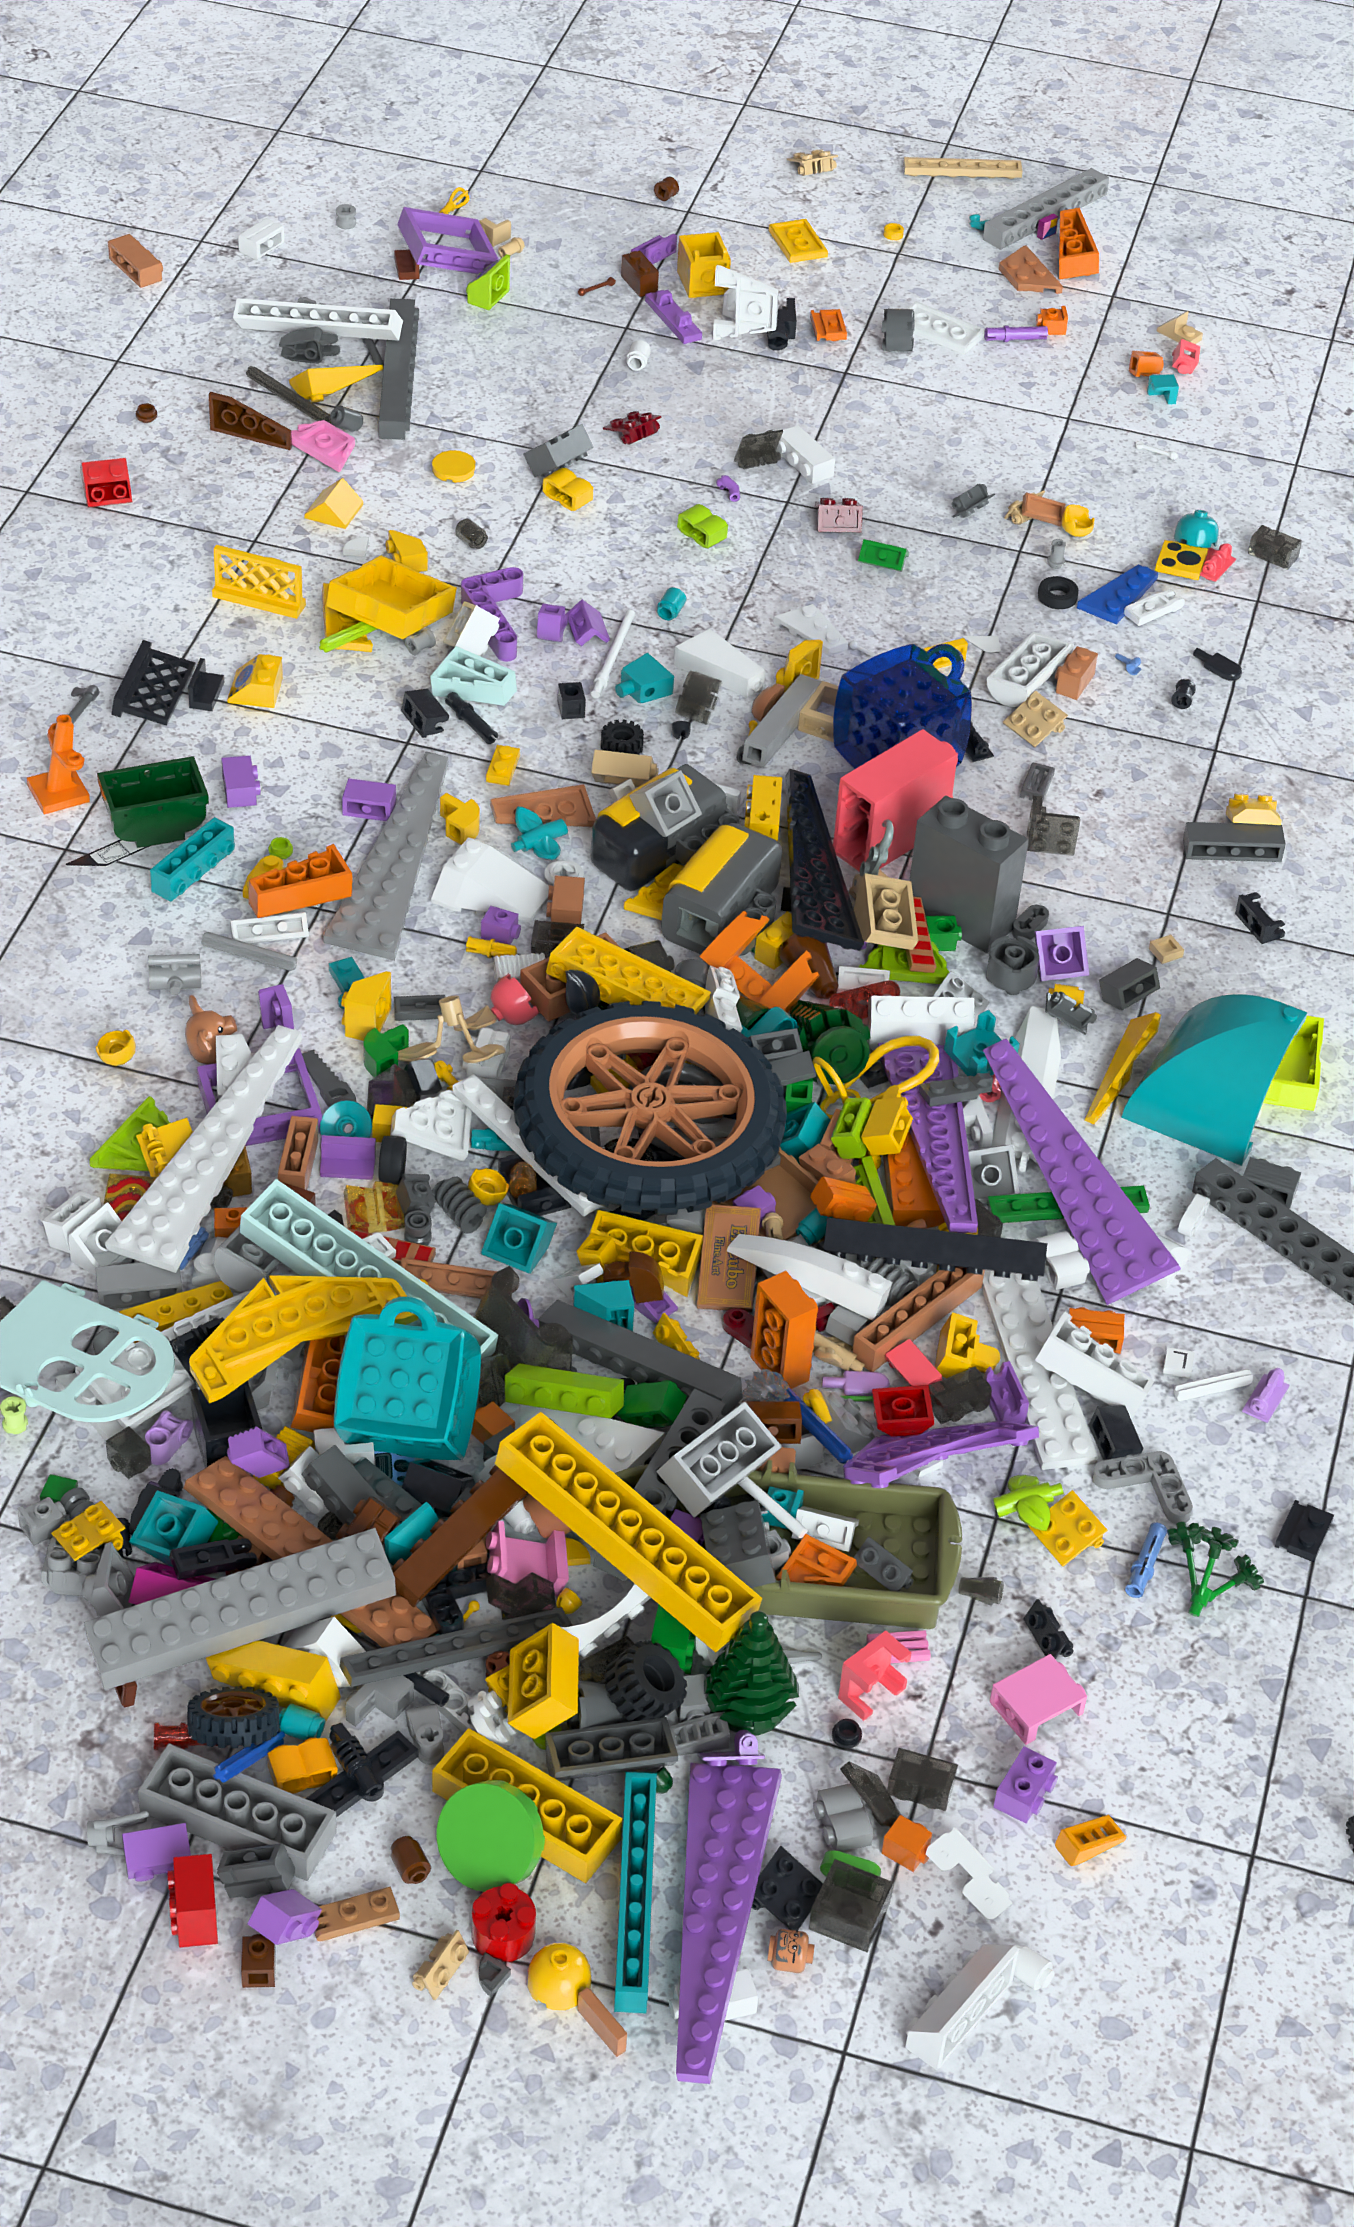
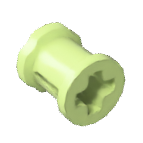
M17 1396L4 1399L0 1404V1411L4 1416L2 1421L4 1431L12 1434L22 1433L28 1425L27 1416L24 1415L26 1412L25 1401Z

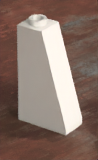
M711 629L675 646L674 665L744 697H749L764 689L765 670Z

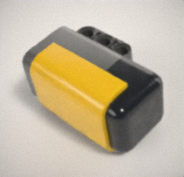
M684 764L677 769H667L598 813V817L592 826L591 861L594 866L624 889L629 891L638 890L655 879L656 876L673 863L678 864L681 862L685 865L719 826L730 823L740 824L741 821L736 814L727 808L724 791L692 766ZM681 770L702 815L667 837H663L654 827L640 817V813L636 811L629 795L649 783Z

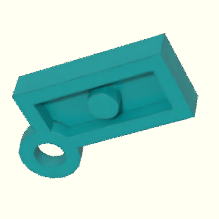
M353 957L328 963L329 972L342 992L338 997V1005L344 1010L345 1007L341 1005L344 992L349 991L353 982L365 978Z

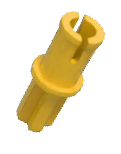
M469 936L467 939L466 947L468 948H466V952L487 955V958L490 959L492 956H515L517 954L515 946L495 942V939L492 938L491 940H484Z

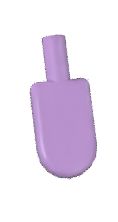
M845 1371L843 1377H822V1388L843 1389L845 1396H872V1389L889 1388L890 1385L888 1378L878 1372Z

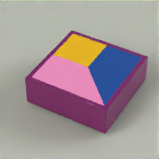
M1053 213L1039 220L1037 231L1039 239L1043 240L1056 234L1057 215Z

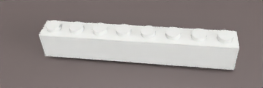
M237 298L233 319L241 329L292 332L318 327L323 331V334L330 333L345 337L399 341L403 323L396 310Z

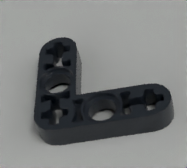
M488 1562L450 1571L422 1599L439 1635L464 1630L463 1614L455 1599L499 1588L492 1586L491 1573H488L487 1570ZM459 1582H468L466 1584H456ZM439 1606H449V1607L441 1608V1609L436 1608V1607H439Z

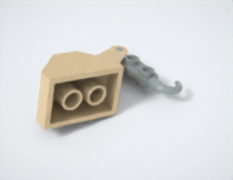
M887 819L882 823V826L886 827L883 839L875 847H871L866 862L863 861L861 863L860 874H856L853 878L852 889L856 894L854 912L863 941L913 950L918 942L912 883L911 881L878 876L880 866L887 861L888 848L891 845L894 833L893 824Z

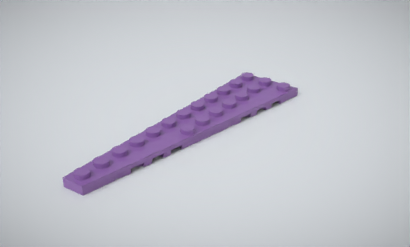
M936 1045L939 1049V1063L933 1074L922 1084L959 1077L957 1064L944 1051V1045ZM905 1046L883 1055L880 1060L890 1085H898L919 1073L929 1060L927 1050L919 1046ZM918 1085L900 1095L906 1097L908 1101L907 1110L913 1118L909 1132L949 1232L977 1233L978 1222L962 1102L930 1107L919 1093Z

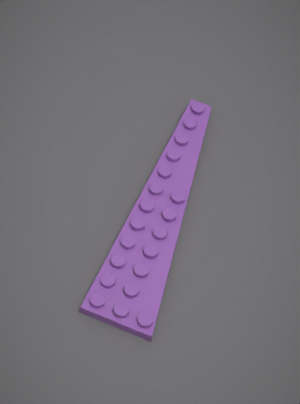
M1005 1038L983 1049L1058 1206L1078 1243V1247L1083 1257L1089 1263L1090 1271L1106 1304L1109 1305L1181 1270L1171 1253L1009 1041Z
M690 1763L676 2076L677 2080L681 2082L710 2084L782 1779L781 1769L734 1765L708 1766V1764Z

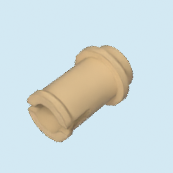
M519 237L512 238L511 242L498 248L500 257L506 254L511 256L516 252L521 253L525 247L524 242Z
M774 1212L766 1214L762 1220V1227L765 1229L766 1237L783 1240L781 1231L783 1227L782 1217Z

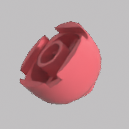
M509 973L494 985L490 998L494 1007L490 1010L496 1015L498 1021L504 1019L509 1024L522 1025L539 1014L536 1005L532 1008L530 1007L531 997L514 977L511 979Z

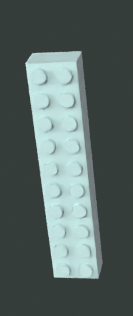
M275 1179L241 1215L240 1233L300 1276L395 1279L407 1297L419 1299L433 1310L437 1322L464 1329L477 1339L481 1348V1367L495 1352L498 1334L279 1180ZM418 1317V1320H417V1321L412 1322V1323L407 1324V1325H408V1326H422V1323H421V1320H420L419 1317Z

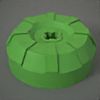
M502 1780L481 1781L457 1791L444 1805L437 1824L438 1850L448 1871L466 1887L480 1892H485L488 1889L502 1886L506 1883L516 1885L531 1875L538 1864L545 1845L543 1826L537 1806L520 1789Z

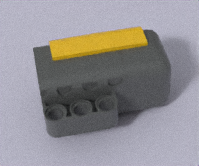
M730 823L719 826L670 882L668 893L663 900L661 923L663 936L668 941L701 955L712 941L743 911L747 912L746 917L760 920L763 915L770 919L757 934L758 936L775 919L776 898L771 894L779 883L782 860V847L780 843L773 838L740 824ZM756 937L739 956L746 955L756 945Z

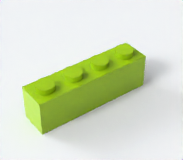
M518 1364L505 1375V1402L611 1419L624 1406V1380Z

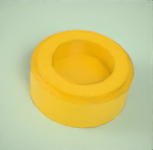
M889 223L884 226L883 235L889 240H900L903 238L904 228L900 224Z

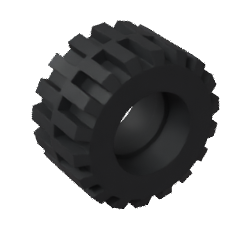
M645 1640L644 1642H636L614 1658L606 1668L608 1672L605 1673L604 1679L607 1681L605 1685L606 1691L610 1693L609 1698L617 1706L618 1712L620 1714L623 1713L629 1721L663 1718L682 1705L683 1699L687 1695L685 1690L687 1681L683 1677L685 1673L678 1665L679 1661L673 1658L667 1648L663 1649L661 1644L657 1642L653 1644L652 1641Z

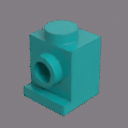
M770 1486L767 1494L796 1519L797 1510L803 1506L804 1491L798 1489L796 1493ZM769 1511L766 1514H762L764 1522H769V1525L788 1529Z

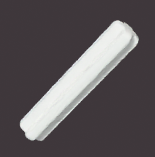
M1249 1369L1178 1384L1174 1386L1173 1392L1177 1401H1183L1251 1385L1253 1376Z

